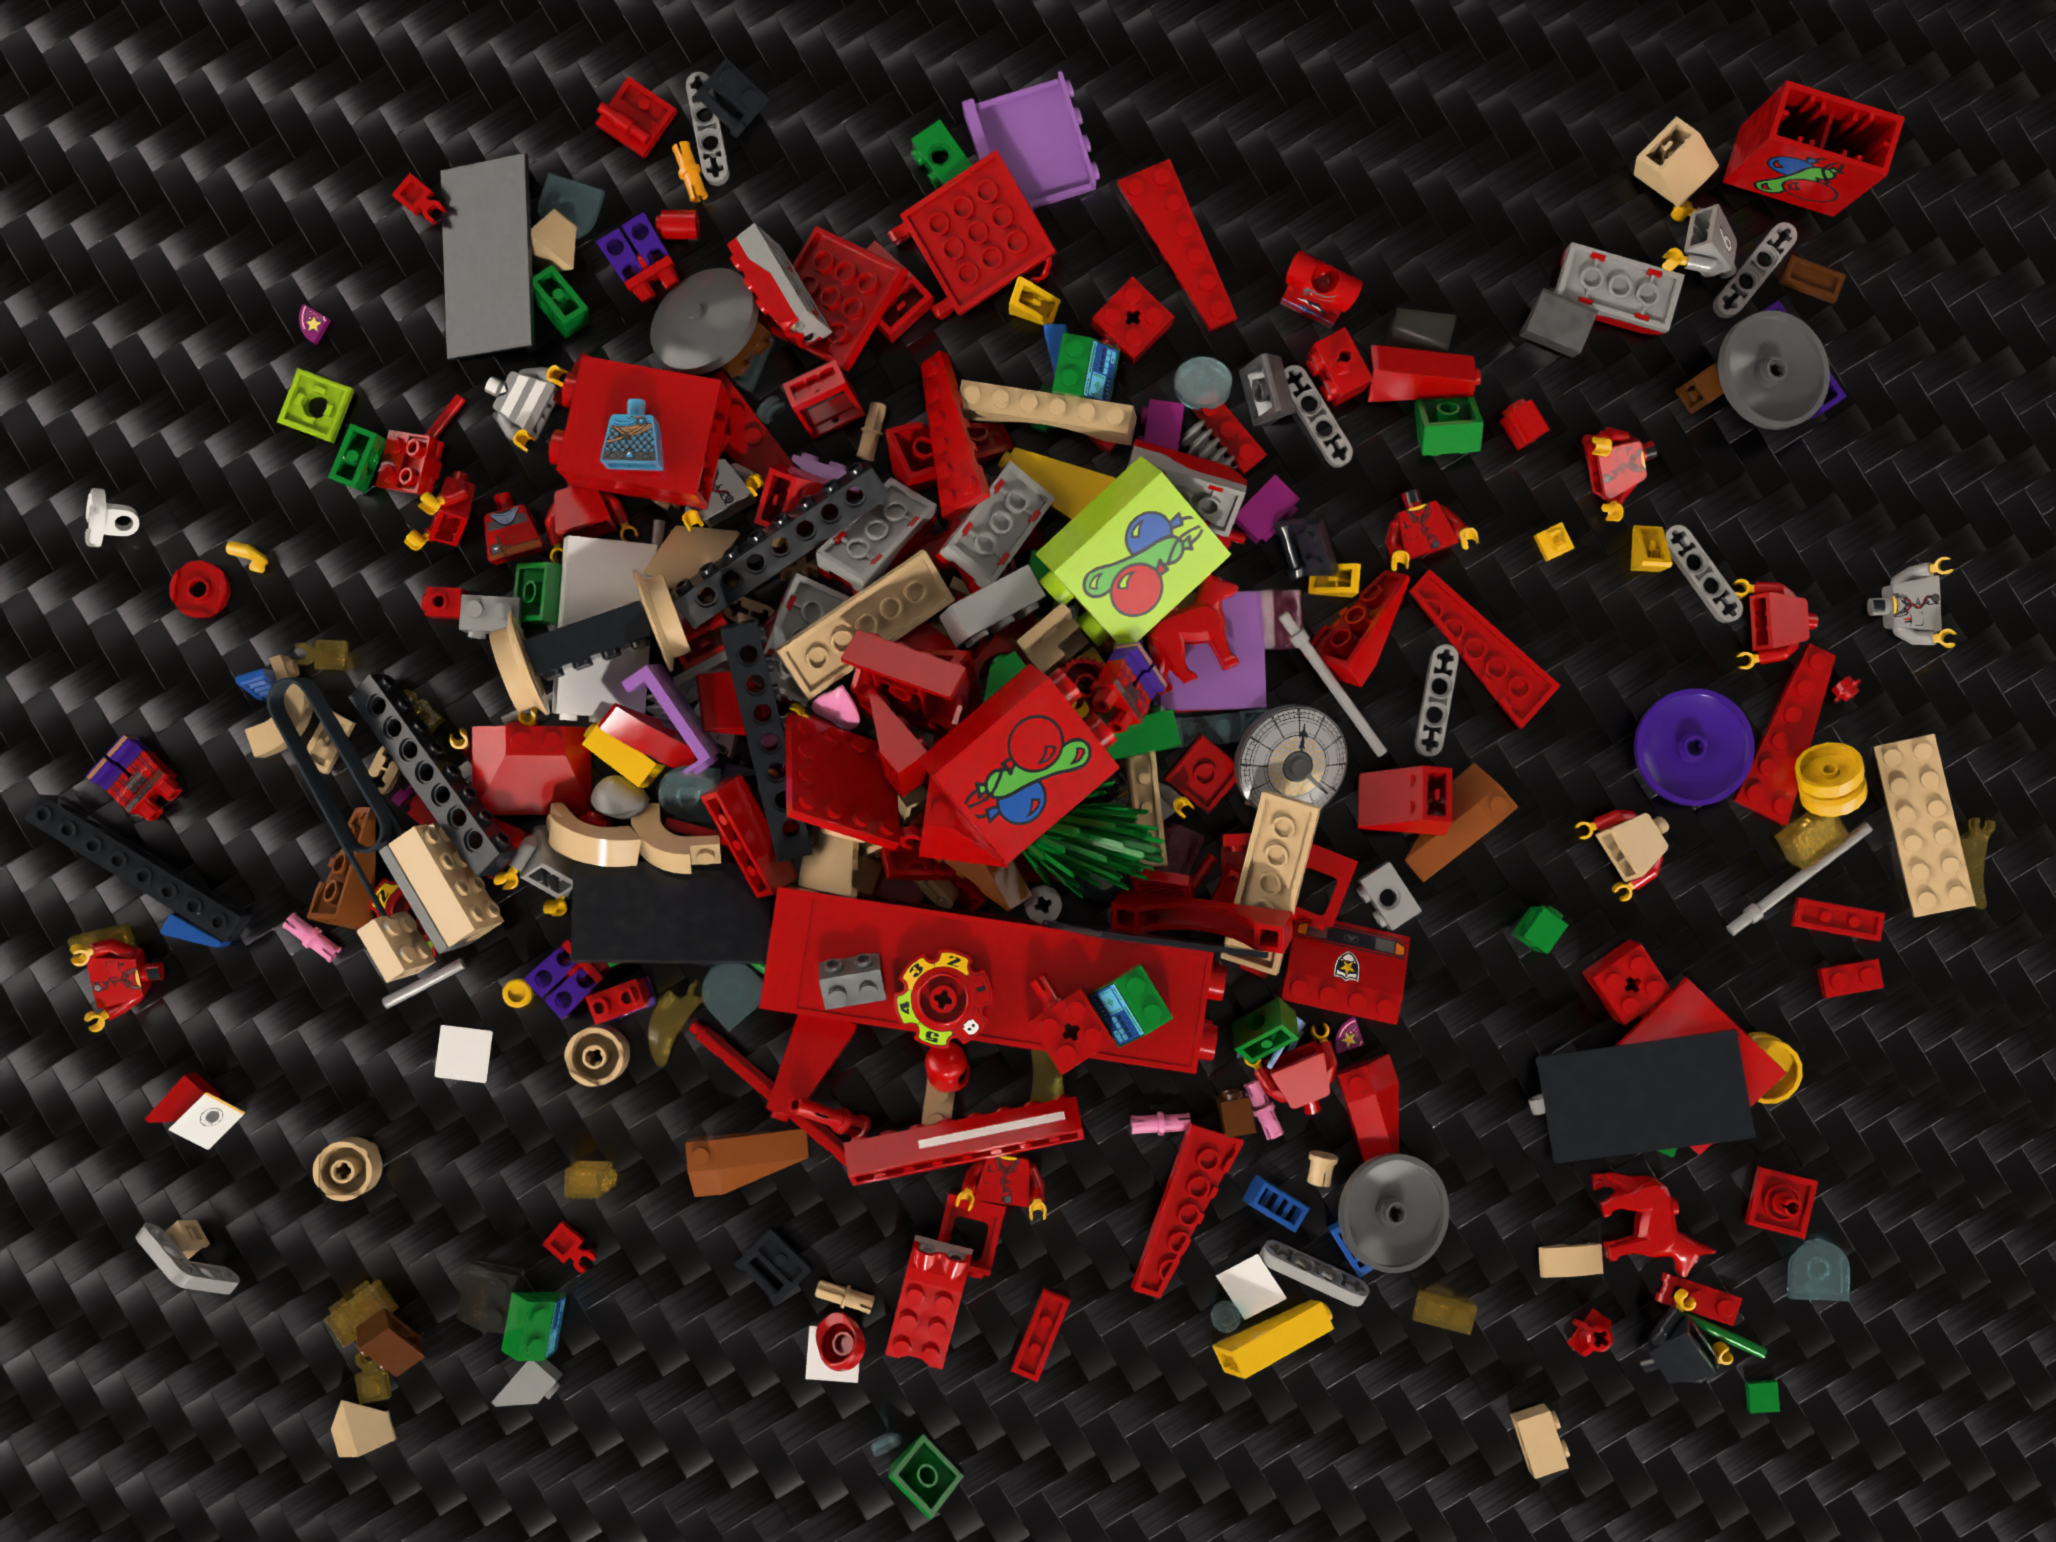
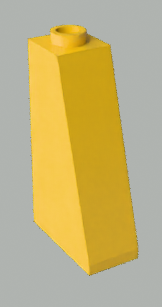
M1016 447L1011 453L1006 451L997 465L1002 469L1011 460L1055 498L1049 509L1068 522L1116 479L1112 476Z
M1310 1299L1212 1345L1225 1373L1246 1379L1334 1329L1331 1322L1332 1314L1326 1304Z

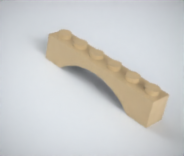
M968 380L961 381L959 392L964 404L961 410L963 417L968 420L984 423L1028 422L1076 431L1101 441L1126 445L1132 444L1137 420L1133 405Z

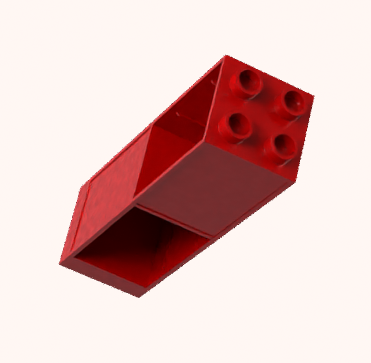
M794 884L777 888L759 1009L916 1032L913 1026L903 1028L895 1011L894 994L903 991L905 988L904 983L899 980V976L904 968L919 955L926 953L928 958L935 959L938 956L939 949H953L973 958L971 968L974 971L984 969L993 989V1004L983 1007V1013L989 1017L988 1022L972 1041L1046 1051L1028 1023L1030 1018L1043 1011L1042 1008L1045 1007L1033 987L1030 986L1032 981L1037 979L1041 987L1045 989L1039 977L1047 973L1049 980L1060 996L1063 995L1065 997L1081 987L1089 1000L1087 996L1089 993L1140 963L1173 1019L1149 1034L1120 1048L1114 1041L1090 1058L1192 1074L1197 1072L1198 1059L1213 1061L1218 1025H1213V1020L1204 1019L1207 999L1222 1001L1227 974V965H1222L1221 961L1213 960L1214 952L1098 938L1046 927L1041 923L1028 919L974 911L970 913L967 910L945 909L940 906L914 904L857 894V898L800 887ZM862 953H879L886 1000L825 1010L819 984L818 964L832 958L843 959L855 957ZM943 990L941 995L936 994L935 998L940 1000V1006L945 1007L947 1002L952 1003V998L948 997V991ZM1070 1023L1066 1024V1031L1063 1035L1065 1037L1070 1035L1072 1038H1075L1077 1036L1076 1030L1079 1026L1072 1027Z

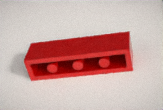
M742 775L725 779L700 796L757 898L774 895L777 893L778 887L787 885L798 877L793 869L791 860L777 862L764 811L758 806L751 793L749 784L743 779Z

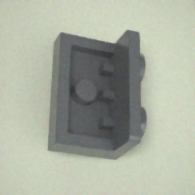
M862 953L855 957L843 959L832 958L818 964L819 984L825 1010L886 1000L879 953Z

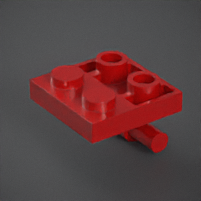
M628 76L609 104L604 101L600 103L597 112L601 116L595 124L598 128L645 159L677 114V110Z
M389 430L376 486L383 489L416 494L420 497L426 492L432 494L435 480H439L443 463L440 460L444 442L431 436Z

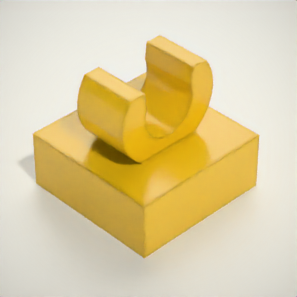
M1562 522L1533 536L1546 562L1575 548Z

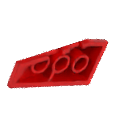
M1386 1053L1336 1070L1335 1078L1363 1161L1365 1162L1372 1157L1384 1153H1399V1081L1390 1054Z

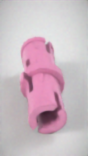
M295 912L286 919L289 922H284L282 926L300 939L305 948H312L329 963L336 958L337 954L335 953L341 951V947L324 936L319 927H312Z
M1258 1080L1245 1084L1243 1087L1250 1097L1253 1115L1261 1123L1266 1139H1274L1284 1134V1130L1274 1111L1276 1108L1274 1102H1270L1269 1097L1263 1091Z
M1157 1112L1156 1115H1131V1134L1157 1133L1159 1136L1164 1135L1165 1132L1186 1131L1188 1122H1191V1119H1189L1190 1114H1164L1163 1112Z

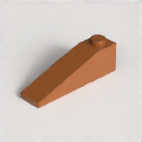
M1473 763L1452 781V824L1446 835L1419 834L1404 861L1419 879L1425 882L1516 810L1518 806L1500 784Z
M356 807L348 825L360 844L371 847L376 843V816L371 807ZM342 848L335 858L331 857L327 865L332 869L325 883L319 881L307 919L349 929H360L372 921L374 912L368 909L370 896ZM352 850L373 890H375L376 851L358 853Z
M935 859L940 863L944 861L956 870V875L962 879L966 877L979 886L980 892L1008 912L1033 896L1013 860L1009 863L1008 868Z
M801 1128L693 1137L685 1142L687 1170L694 1197L726 1194L809 1158L808 1136Z

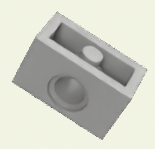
M1383 862L1356 880L1360 886L1356 889L1365 903L1370 901L1376 910L1372 914L1381 928L1386 926L1387 929L1394 930L1422 912L1390 862ZM1385 889H1389L1393 893V900L1389 905L1384 906L1380 902V893Z

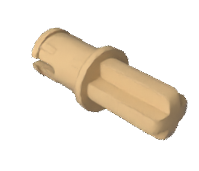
M871 402L865 426L860 429L863 433L858 452L856 453L858 458L868 461H874L875 459L874 456L879 437H883L881 429L887 406L882 403Z
M824 1280L819 1281L815 1292L816 1297L840 1304V1308L846 1306L866 1314H870L875 1299L874 1295L850 1289V1285L843 1287Z

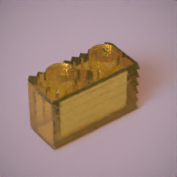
M1808 811L1774 837L1782 848L1786 859L1800 869H1806V867L1814 865L1822 855H1825V852H1830V850L1839 847L1845 838H1849V834L1839 816L1825 817Z
M577 1161L565 1170L564 1196L566 1199L570 1197L572 1199L576 1197L581 1199L583 1197L586 1200L589 1197L592 1200L595 1197L598 1200L606 1192H609L612 1187L616 1186L617 1172L616 1169H612V1162Z
M379 1279L371 1285L366 1280L352 1291L355 1296L348 1302L342 1298L328 1308L331 1314L324 1318V1321L344 1348L357 1339L355 1328L384 1307L391 1313L399 1308Z

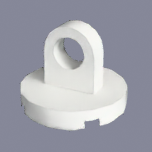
M91 489L88 495L85 519L89 522L88 529L85 531V541L88 546L100 547L104 534L129 536L138 530V514L132 507L106 503L104 489ZM120 516H128L132 519L129 524L123 526L115 523V520Z

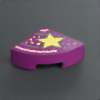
M303 304L299 314L301 330L308 340L317 345L331 320Z
M410 784L405 791L400 789L391 800L398 807H407L417 795V792Z
M1354 1016L1346 1019L1336 1033L1334 1039L1336 1054L1364 1045Z

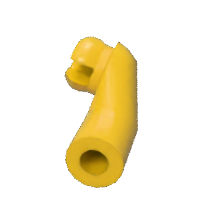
M229 541L227 543V554L251 560L249 564L251 571L265 572L268 559L264 554L250 544L237 541Z

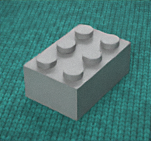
M1026 565L950 605L939 618L955 647L957 648L965 644L969 648L989 635V630L993 635L1006 628L1008 624L1015 621L1013 617H1016L1017 621L1032 614L1034 610L1040 607L1038 602L1046 595L1029 565Z

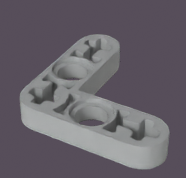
M145 1223L136 1235L138 1243L167 1278L181 1288L231 1294L240 1282L238 1275L226 1267L189 1261L166 1232L154 1224Z

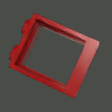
M836 359L782 384L792 409L813 440L865 416L855 390ZM842 391L845 392V393H843V394H841V395H839V396H837V397H835V398H833V399H831V400H829V401H827V402H824V403H822V404H820V405H818V406H816V407H814V408H812V409H810V410H807L808 407H810V406H812V405H814V404H817V403H819V402H821V401H823V400H825V399H827V398H829V397H831V396H833V395H836V394H838V393H840V392H842ZM835 419H839L837 423H833Z

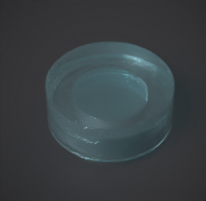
M771 396L759 406L756 416L764 424H768L779 416L785 404L778 396Z
M1221 1301L1213 1307L1211 1320L1217 1330L1228 1333L1234 1331L1239 1326L1241 1315L1234 1303Z
M891 1433L871 1444L870 1448L874 1457H877L897 1447L901 1442L897 1433Z

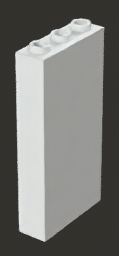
M566 536L563 545L558 628L639 600L643 604L633 570L636 569L645 579L650 577L644 571L656 554L657 545ZM650 646L633 651L631 647L621 650L622 656L605 661L602 657L592 660L593 666L576 671L573 667L564 670V676L554 679L551 713L559 714V720L577 721V716L579 715L589 716V722L598 723L613 704L617 703L645 714L647 688L628 693L621 682L644 666L649 665Z

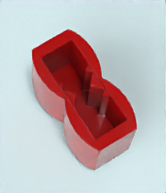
M1521 398L1508 406V409L1502 412L1504 418L1499 421L1517 451L1550 430L1532 399L1526 402L1524 398Z

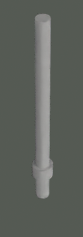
M1288 611L1282 613L1278 619L1290 634L1289 639L1295 648H1300L1377 757L1384 755L1387 749L1309 642L1310 637L1304 628H1299Z
M1867 822L1862 823L1757 904L1752 903L1746 907L1741 916L1726 926L1727 930L1734 936L1750 923L1755 924L1764 917L1763 913L1872 832L1871 826Z

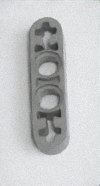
M694 72L687 78L686 90L701 169L709 184L720 186L730 176L720 119L714 114L707 122H702L697 118L698 112L707 107L702 102H699V104L697 102L694 103L695 100L692 96L697 92L695 89L697 82L702 81L704 84L709 76L703 72ZM712 88L708 93L716 100L715 92ZM708 136H714L718 139V145L713 150H707L703 147V141ZM716 157L719 169H723L719 171V177H714L712 173H708L713 170L710 158Z
M1786 222L1779 223L1766 234L1715 298L1713 309L1717 316L1728 319L1741 311L1796 242L1797 231L1792 224ZM1782 231L1787 234L1785 241L1780 243L1776 249L1771 246L1779 238V234ZM1765 252L1771 257L1770 266L1763 267L1758 263V253ZM1746 274L1752 278L1753 286L1751 289H1744L1740 286V275ZM1734 293L1739 295L1732 302V308L1724 309V301L1729 299Z
M1298 365L1288 366L1285 369L1287 380L1290 377L1289 373H1292L1294 376L1299 374L1301 377L1298 381L1300 388L1303 389L1307 386L1309 389L1295 397L1294 394L1298 392L1297 386L1294 383L1288 384L1296 412L1326 461L1333 467L1345 466L1353 455L1349 441L1303 367ZM1310 396L1316 400L1317 407L1314 411L1307 412L1301 407V400L1304 397ZM1320 421L1328 422L1332 427L1331 434L1328 436L1319 435L1316 431L1317 423ZM1335 435L1339 438L1334 442L1339 450L1344 448L1346 451L1343 455L1344 460H1341L1339 457L1335 459L1332 457L1335 449L1331 443L1328 447L1324 445Z
M1675 525L1666 529L1664 533L1671 558L1713 616L1722 623H1729L1739 619L1743 612V605L1692 533L1682 525ZM1680 533L1682 535V538L1679 540L1684 548L1690 545L1692 549L1680 556L1678 552L1682 551L1683 548L1679 543H1671L1670 540L1673 538V534ZM1690 554L1697 555L1700 558L1701 565L1698 570H1691L1687 566L1686 560ZM1707 578H1713L1718 584V589L1714 594L1707 593L1703 587L1704 581ZM1723 593H1725L1726 596L1722 597L1721 600L1726 605H1733L1734 608L1731 610L1732 616L1730 614L1724 615L1722 613V610H1724L1725 606L1723 605L1721 600L1716 601L1714 603L1712 599L1719 597Z
M1448 644L1436 647L1430 655L1415 737V748L1420 755L1425 757L1437 755L1442 750L1459 661L1457 650ZM1446 650L1447 656L1452 657V660L1446 662L1444 671H1450V675L1444 673L1434 674V668L1440 670L1442 660L1437 659V655L1442 654ZM1436 678L1443 679L1447 684V690L1442 695L1435 694L1431 688V684ZM1430 707H1437L1441 710L1442 718L1438 723H1431L1427 719L1426 712ZM1424 725L1429 728H1440L1439 733H1432L1431 739L1433 742H1436V747L1430 748L1429 752L1426 751V746L1422 745V740L1428 739L1430 731H1424Z
M1266 1241L1259 1253L1265 1266L1349 1305L1361 1306L1370 1292L1369 1287L1363 1280L1279 1241Z

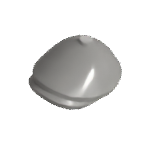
M611 775L603 778L598 782L591 794L592 805L599 813L622 820L630 819L639 814L650 800L644 788L637 787L627 778L620 775Z

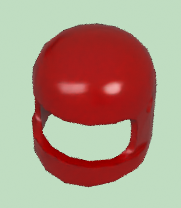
M950 1042L949 1048L931 1047L925 1056V1070L927 1079L933 1088L946 1093L957 1092L967 1085L970 1079V1067L967 1057L959 1045ZM966 1068V1075L964 1079L960 1083H958L959 1077L964 1073Z

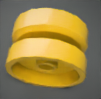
M1827 742L1805 750L1797 758L1794 769L1798 782L1799 797L1802 806L1810 813L1825 817L1846 815L1858 809L1866 800L1868 789L1864 776V762L1860 752L1852 746L1843 743Z
M1766 1032L1749 1033L1750 1037L1787 1072L1758 1102L1775 1104L1788 1099L1798 1089L1803 1078L1802 1063L1798 1054L1788 1044L1774 1035Z

